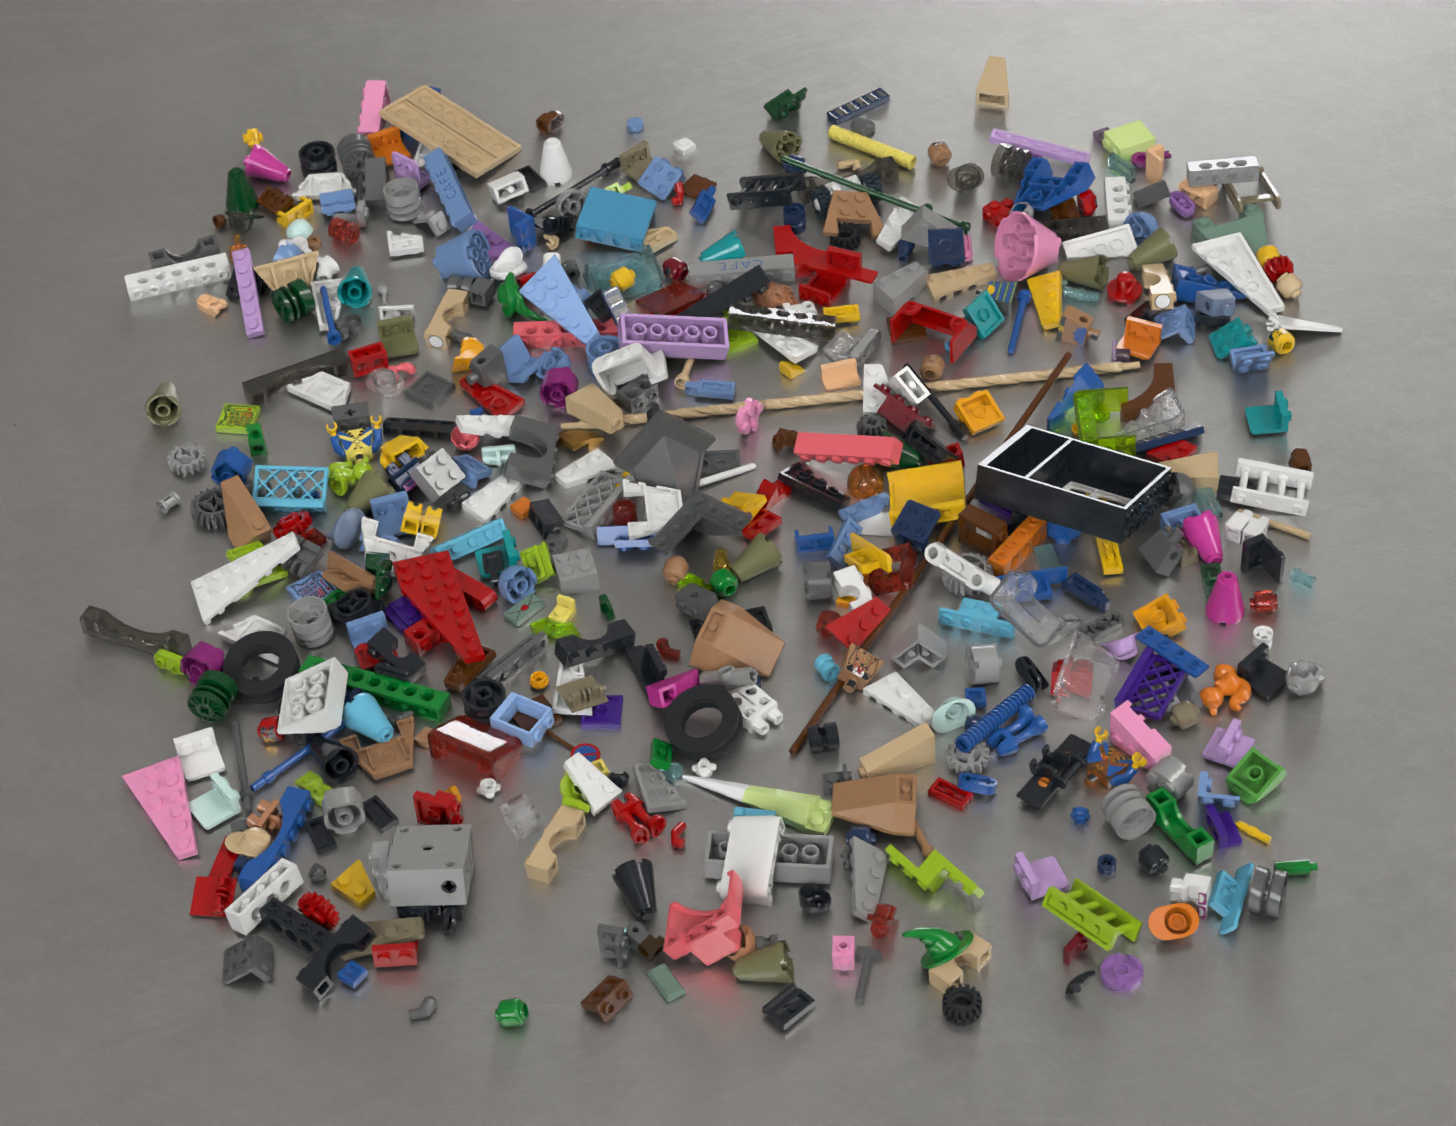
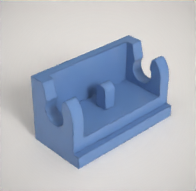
M1192 503L1160 513V528L1165 531V527L1171 526L1173 531L1178 524L1182 528L1185 518L1201 515V512L1197 508L1196 503Z

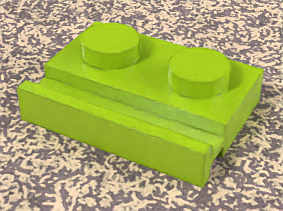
M545 541L538 546L534 545L519 552L523 566L530 568L536 575L537 583L535 585L549 579L552 575L556 576Z

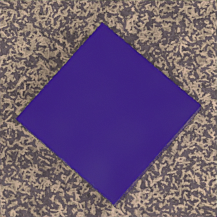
M605 695L608 702L593 706L592 716L581 715V729H621L623 695Z

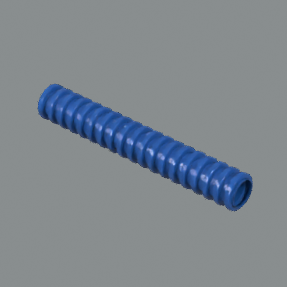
M1024 684L1010 694V696L956 738L955 744L957 748L963 753L973 749L1016 714L1022 704H1028L1035 698L1034 689L1030 685Z

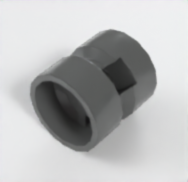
M451 274L448 278L447 290L449 288L468 291L469 295V289L476 278L469 276L463 278L461 275Z

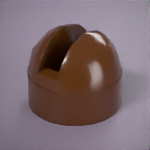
M218 214L212 218L213 224L217 229L227 224L225 215Z

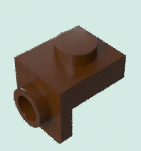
M779 428L772 438L775 452L780 453L784 446L794 448L798 432Z

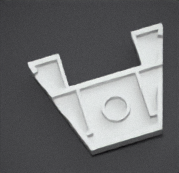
M622 479L624 497H644L647 520L646 522H628L629 540H635L659 532L683 506L681 490L658 485L655 488L646 486V483L639 482L635 484L630 483V480Z
M362 517L361 520L365 559L368 551L389 553L392 562L422 556L432 544L434 538L417 532L414 546L411 547L376 537L375 534L379 521ZM392 566L389 576L396 577Z

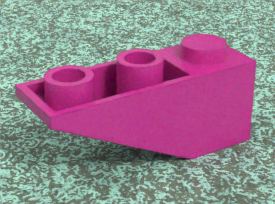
M694 668L646 686L650 705L665 708L683 691L699 686L698 670Z

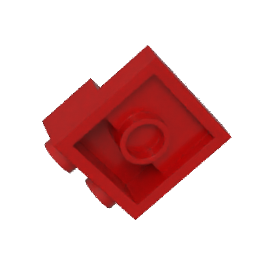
M1008 197L1001 202L993 200L982 207V218L998 228L1002 219L1009 216V211L1013 207L1014 201Z
M418 790L413 794L418 823L423 825L463 824L464 816L460 815L461 802L457 801L456 795L440 790L437 791L435 796Z

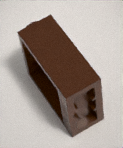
M969 504L958 514L959 542L990 557L1007 539V522ZM976 527L991 534L992 540L977 533Z

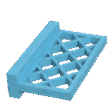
M256 465L252 497L260 510L265 512H300L303 510V512L307 511L308 513H327L326 500L330 469L329 467ZM260 470L269 471L271 474L264 481L259 478ZM281 471H286L289 476L281 482L276 475ZM299 472H305L308 476L299 483L294 476ZM317 472H324V478L317 483L312 478ZM275 478L279 484L273 490H270L266 484ZM293 478L297 485L289 491L284 485ZM311 479L316 485L307 492L302 485ZM263 486L269 491L266 496L257 497L258 491ZM283 487L288 493L282 498H277L274 493ZM301 487L306 494L301 498H295L292 494ZM319 488L322 491V499H314L311 494Z

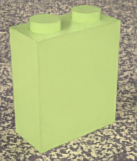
M1138 120L1104 131L1102 144L1111 153L1113 158L1119 163L1131 160L1132 154L1146 152L1147 149L1155 146L1156 138Z

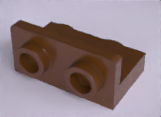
M270 186L264 190L256 201L278 217L280 216L276 212L282 211L285 213L289 207L294 208L296 206L293 203L295 200L288 194L284 196L281 190L278 188L273 189Z
M1074 197L1049 208L1053 215L1051 217L1053 222L1057 226L1060 225L1063 229H1066L1081 218Z
M608 975L580 1003L583 1009L598 1013L601 1021L606 1023L633 997V993L625 979Z

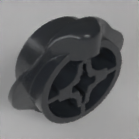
M364 588L350 590L336 602L328 604V611L331 617L340 621L345 627L347 622L382 610L384 613L386 612L383 601L381 599L375 600V596Z

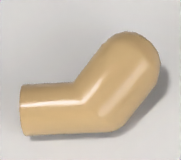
M544 233L543 237L549 241V243H546L550 250L557 249L560 241L559 237Z

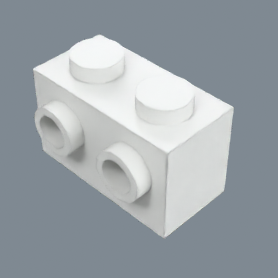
M518 171L487 184L492 199L498 204L529 191L524 175Z

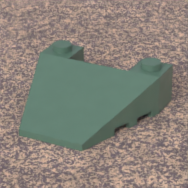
M1256 203L1243 205V213H1239L1238 220L1215 226L1208 216L1192 220L1191 237L1196 243L1241 232L1255 257L1261 247L1268 245L1263 211Z

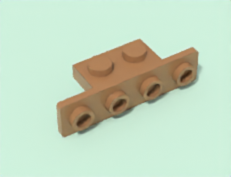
M334 551L328 552L327 569L329 570L323 571V579L330 582L331 585L339 587L344 592L364 588L370 594L375 593V575Z

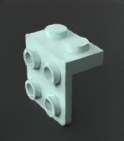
M218 772L210 775L213 789L189 802L191 814L205 830H209L241 812L239 793L236 789L232 790L228 780L225 777L222 778Z

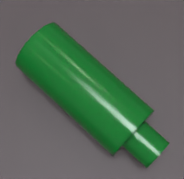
M1309 859L1274 861V872L1278 869L1287 871L1288 876L1310 875V871L1318 870L1317 862H1309Z

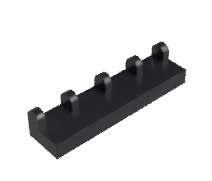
M387 417L383 421V435H388V429H398L399 436L404 435V430L417 431V437L422 436V431L434 432L435 438H439L440 432L450 433L451 438V432L457 427L455 421Z

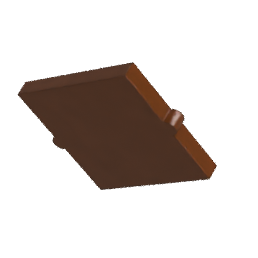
M693 174L683 183L684 195L687 198L697 199L703 189H708L711 185L716 187L717 183L707 179V177Z

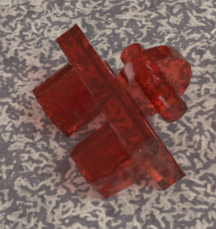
M877 903L875 912L868 913L866 920L874 921L870 929L874 937L884 938L889 933V926H898L899 920L894 918L898 907L887 903Z

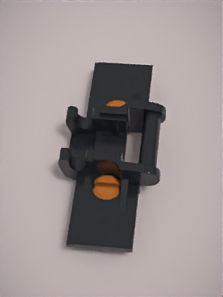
M1070 734L1053 753L1050 752V747L1046 744L1042 748L1043 758L1037 764L1035 758L1030 761L1029 767L1033 777L1017 793L1016 797L1041 809L1055 792H1059L1060 788L1065 789L1068 786L1069 780L1080 768H1084L1086 765L1084 759L1087 756L1091 743Z

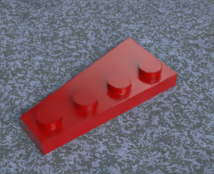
M465 377L460 380V386L491 415H513L525 405L524 398L497 384L483 387L477 382L470 385Z

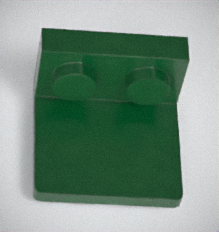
M368 551L366 553L365 570L376 576L375 600H380L391 589L392 579L389 578V573L392 570L393 562L390 560L389 553Z

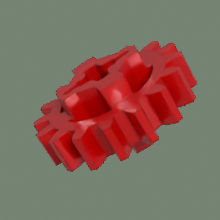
M307 511L292 512L282 517L276 523L277 526L273 527L272 532L276 539L287 535L290 531L298 536L303 535L306 532L305 529H309V525L312 524L313 520Z
M308 891L298 900V911L302 912V915L328 931L333 930L340 921L338 915L340 913L335 911L336 906L330 904L329 899L325 900L322 894L317 895L316 892L311 893Z

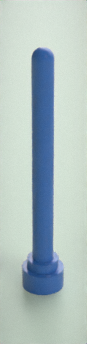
M321 286L320 293L329 329L327 341L330 345H338L342 340L341 334L335 328L327 288Z
M1020 290L1017 295L1019 306L1007 350L1009 354L1015 352L1025 307L1031 302L1032 294L1028 290Z

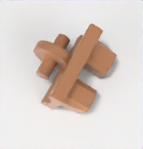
M262 799L257 806V812L261 813L262 816L259 817L251 813L247 818L246 825L250 828L259 827L264 830L267 829L269 832H272L273 829L280 830L283 817L278 813L277 809L280 801L274 799L272 802H268Z

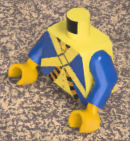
M371 415L370 420L374 425V429L366 427L338 432V435H336V422L333 421L334 429H329L328 424H326V431L331 434L330 440L334 452L341 458L351 460L355 464L361 462L365 457H368L369 461L373 460L374 453L382 445V429H380V425L383 420L379 415V421L374 422V417Z

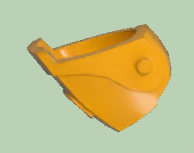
M474 337L464 338L461 341L460 354L454 358L451 373L471 370L470 361L484 350L483 344Z

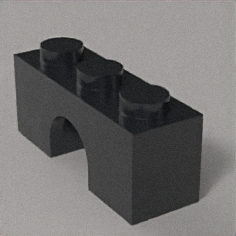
M383 627L367 641L368 654L373 659L377 658L387 666L392 665L402 668V670L410 671L411 679L409 682L415 683L426 672V662L413 651L405 657L393 655V652L398 648V638Z

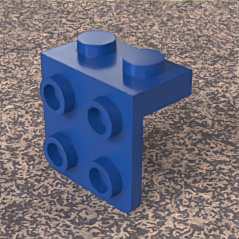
M513 206L507 207L510 232L516 236L517 247L522 250L524 255L537 245L534 217Z

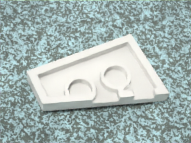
M864 364L863 416H866V414L873 415L874 413L876 416H879L880 414L877 411L887 398L873 385L875 383L879 385L884 383L891 388L882 364Z

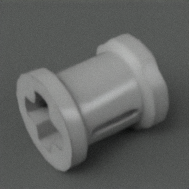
M171 490L164 498L157 499L156 504L159 510L165 514L173 506L180 505L181 500L178 494Z

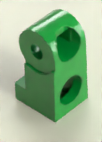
M261 422L246 425L251 457L268 454ZM255 446H263V448L258 451L253 449V447Z

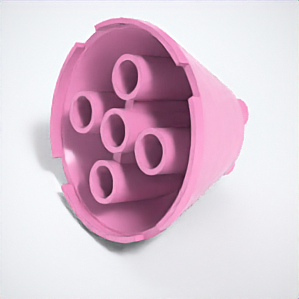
M1013 211L1009 213L1010 215L1007 218H1003L999 224L995 236L994 255L995 258H998L1000 266L997 268L1000 274L1010 282H1019L1052 264L1055 265L1058 261L1059 247L1062 242L1061 238L1057 237L1053 231L1026 213Z

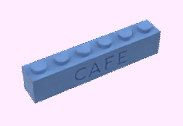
M438 147L423 157L426 163L424 167L431 174L429 178L436 185L434 189L438 195H441L439 199L443 206H446L444 210L451 217L449 220L454 228L457 227L462 233L476 224L478 220L448 156Z

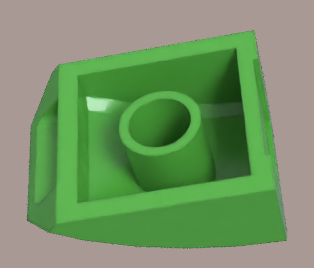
M1251 747L1227 775L1225 781L1229 792L1239 796L1240 800L1246 804H1251L1269 794L1287 776V773L1279 764H1275L1257 749Z

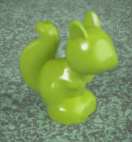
M363 458L361 462L354 466L351 460L331 463L327 466L330 469L328 485L335 494L339 496L345 495L348 492V485H354L356 480L359 481L365 471L370 470L373 472L369 464V458Z

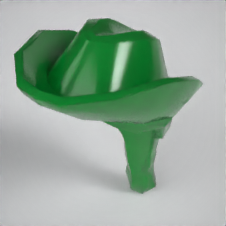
M509 272L505 282L499 285L497 300L502 304L505 317L510 319L517 312L531 320L548 321L525 305L524 299L519 293L516 277L513 272Z

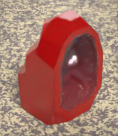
M1088 189L1077 195V204L1083 216H1092L1098 207L1094 192Z

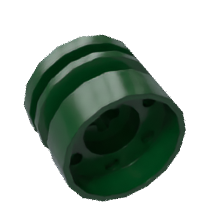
M300 278L287 283L286 287L281 286L271 292L273 306L280 318L287 324L299 319L300 315L305 316L316 309L315 300L309 287Z
M207 670L201 674L195 688H193L192 693L189 695L187 700L188 708L201 720L211 723L221 722L226 717L230 706L238 695V685L225 673Z

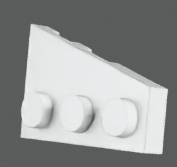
M596 448L557 472L554 477L558 483L568 489L587 483L588 479L596 477L601 470L608 473L612 471L618 473L621 472V469L614 465L610 457Z
M579 752L565 761L564 769L574 785L579 787L583 800L587 801L591 806L590 811L593 816L608 806L611 801L621 796L622 790Z

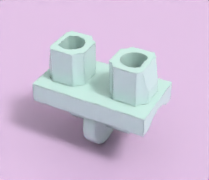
M515 444L481 448L483 464L486 466L497 465L501 467L506 463L510 452L516 453Z

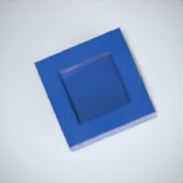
M985 687L965 688V699L972 701L975 708H986Z
M352 960L337 973L338 979L353 989L368 976L367 969Z

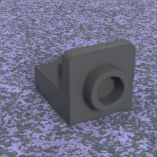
M842 764V772L822 773L824 794L833 793V783L852 780V773L847 771L846 764Z

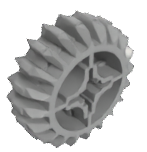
M963 551L960 555L994 576L993 567L988 565V560L985 556L980 557L979 553L974 555L972 551L969 554ZM942 569V580L945 588L949 589V592H955L956 595L962 594L963 597L965 595L972 597L973 594H980V591L968 587L963 581Z

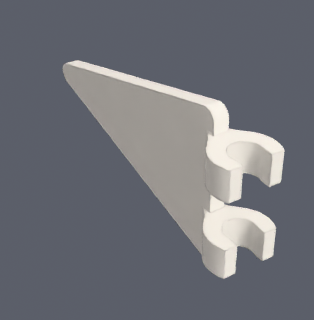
M1267 310L1268 320H1265L1268 331H1274L1277 328L1342 332L1343 330L1341 327L1277 315L1272 310Z

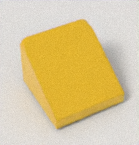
M792 361L779 362V371L791 380L805 372L802 367L794 364Z

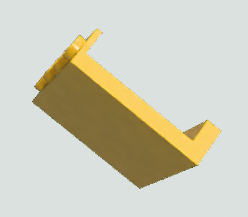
M961 460L887 472L891 527L908 500H913L938 510L941 517L937 523L958 520V514L967 507L964 471Z

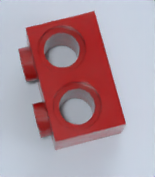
M382 341L347 351L350 368L355 378L389 367L387 352Z
M424 618L403 631L405 645L419 657L444 642L442 635L436 632Z

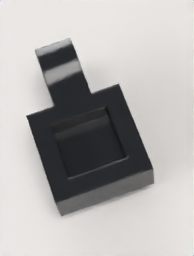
M501 550L482 554L485 574L490 573L491 583H493L494 587L498 586L499 571H504Z

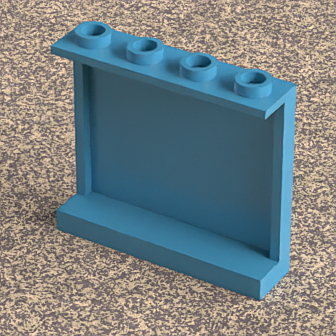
M590 187L576 224L575 238L642 252L643 242L651 219L655 216L657 201Z

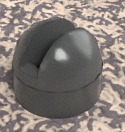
M315 863L311 867L308 877L314 881H322L326 877V869L322 865Z

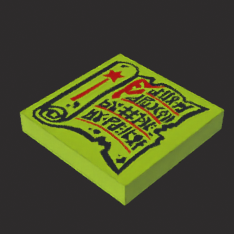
M225 403L215 427L216 432L247 434L246 425L256 423L261 411L260 406Z

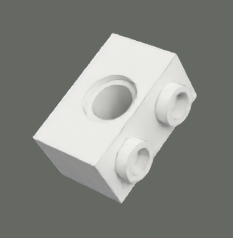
M908 366L894 375L888 382L894 392L905 399L904 403L908 406L912 404L916 407L930 395V392Z

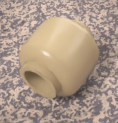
M1286 272L1276 280V289L1285 299L1290 297L1295 299L1302 293L1300 289L1303 284L1294 273L1288 274Z

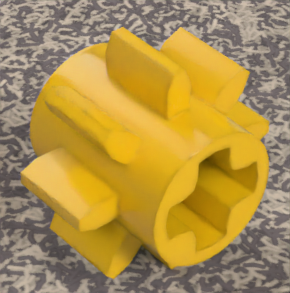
M248 129L246 134H243V142L249 148H253L255 144L260 145V142H264L262 132L259 133L258 129Z

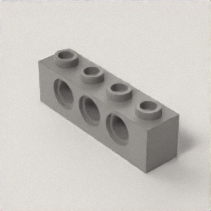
M1255 156L1186 162L1189 187L1259 181V165Z

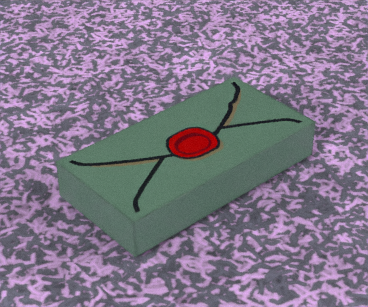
M531 592L504 613V618L519 627L544 608L545 601Z

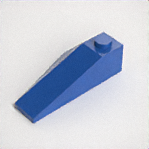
M1174 263L1171 284H1173L1174 291H1176V301L1195 302L1196 291L1225 288L1235 296V299H1246V296L1230 282L1225 280L1219 282L1210 274L1203 276L1196 273L1194 268Z
M1085 363L1073 377L1075 382L1072 387L1066 388L1062 402L1058 401L1047 418V431L1054 432L1094 409L1104 400V383L1089 364Z

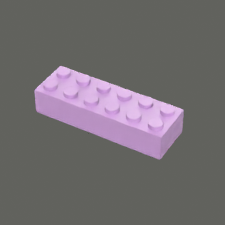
M620 313L617 324L619 349L633 343H640L650 354L662 350L665 357L726 359L729 350L727 318Z

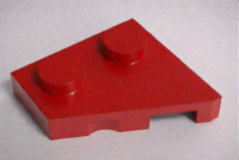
M1182 439L1147 451L1146 458L1159 463L1189 457L1197 452V446Z
M761 508L750 523L741 530L743 537L752 541L760 532L767 535L783 523L782 518Z

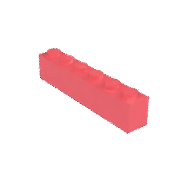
M798 432L793 453L804 462L816 460L821 463L832 461L837 464L848 462L854 465L864 463L870 466H874L877 463L890 467L891 464L899 465L903 443L895 437Z

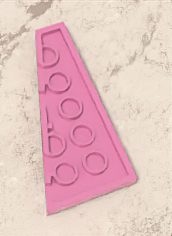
M175 756L123 775V779L178 860L180 861L199 854L180 757Z

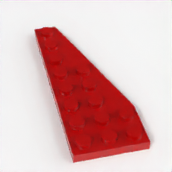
M446 550L393 562L392 566L401 594L410 600L413 607H417L423 618L436 632L442 635L446 643L449 642L455 653L466 664L485 660V654L449 551Z

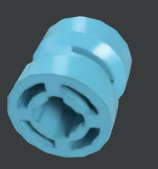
M825 653L817 657L814 666L818 672H821L825 681H832L837 678L840 667L834 662L831 655Z

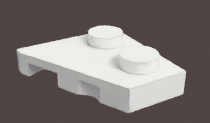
M387 231L390 257L424 252L422 236L401 233V236L393 235L392 231Z

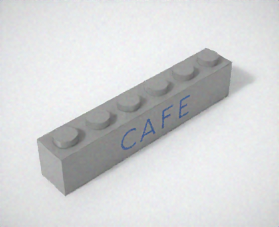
M793 254L689 263L691 290L704 289L708 283L713 281L720 282L724 286L757 265H760L768 279L772 282L795 281Z

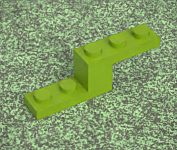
M891 844L885 849L891 855L888 859L897 867L901 864L904 867L902 871L909 878L912 879L915 876L918 879L916 884L924 891L929 888L935 893L946 879L949 878L955 884L958 882L962 883L964 886L961 889L970 897L974 894L980 899L985 893L936 849L933 850L919 868Z

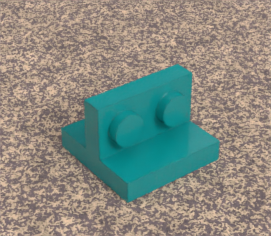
M988 290L982 291L962 310L965 315L963 318L976 326L977 335L980 340L985 339L1005 320Z

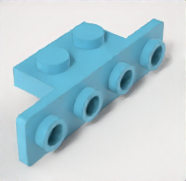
M964 597L958 611L942 607L938 610V621L941 624L1011 639L1015 637V623L998 619L1002 611V605Z
M1251 862L1238 868L1234 878L1224 870L1217 872L1208 905L1223 917L1219 929L1221 935L1233 932L1238 927L1244 899L1248 893V885L1253 876L1254 865Z

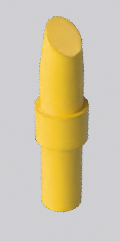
M1243 821L1235 823L1236 827L1246 832L1247 835L1257 838L1266 844L1271 842L1272 837L1263 833L1258 828L1250 826Z

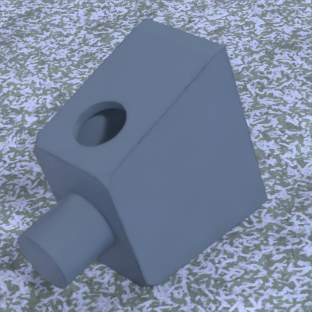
M1227 288L1196 291L1195 309L1211 317L1230 316L1234 314L1236 299Z

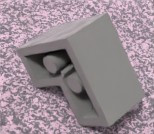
M919 622L890 642V659L903 668L908 667L917 659L934 668L947 658L946 640Z

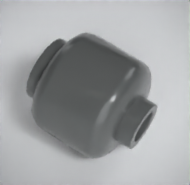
M859 116L851 122L852 132L867 138H872L875 135V123L867 117Z

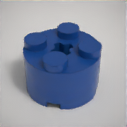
M237 447L221 450L210 470L212 473L211 478L214 483L221 486L222 481L238 475L245 485L252 470L253 460L240 452Z

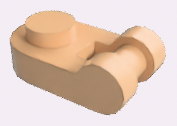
M203 294L197 299L198 308L214 317L220 313V310L228 307L224 299H218L209 294Z

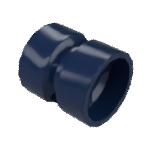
M793 202L792 206H784V225H790L795 235L803 233L806 230L805 206L798 202Z

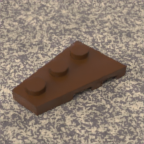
M482 646L485 660L466 664L457 655V662L451 666L443 681L445 687L461 692L497 657L495 650Z

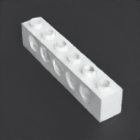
M225 252L125 275L124 278L131 302L230 279L231 270Z

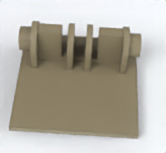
M592 675L556 686V690L571 713L608 702L607 697L603 693L606 692L604 684H597Z

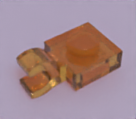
M240 234L233 235L234 246H229L231 263L233 262L232 252L247 248L246 244H242Z

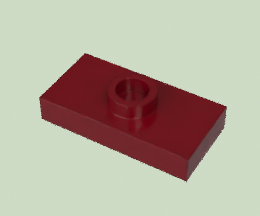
M1078 931L1063 948V962L1070 966L1081 952L1084 953L1092 940Z

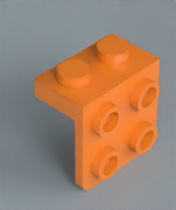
M396 126L366 135L372 145L375 157H385L387 167L393 165L392 153L394 151L411 158V154L401 141L400 129Z
M1128 316L1125 334L1116 346V352L1135 356L1142 360L1150 359L1161 343L1163 324Z

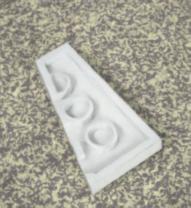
M1129 224L1062 242L1067 260L1099 254L1106 255L1107 259L1127 258L1137 248Z
M343 278L311 282L320 331L329 330L320 287L325 286L327 288L333 319L339 320L342 303L338 298L337 291Z
M763 318L751 324L752 332L794 364L817 353V345Z
M503 474L462 502V509L485 524L490 521L493 515L496 516L500 512V508L511 500L510 497L517 493L525 483L505 478Z
M896 671L863 688L864 695L867 697L872 696L880 705H886L896 715L904 716L906 721L915 727L927 722L930 729L933 730L931 720L935 711Z

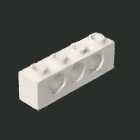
M1105 177L1104 195L1107 229L1126 225L1124 221L1131 214L1129 183H1126L1125 177Z
M281 858L224 910L231 928L247 935L262 921L259 909L273 896L283 902L303 883L297 864Z

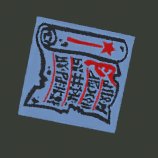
M319 570L286 587L287 592L295 601L305 596H316L324 599L331 592L337 590L330 582L322 578V573Z

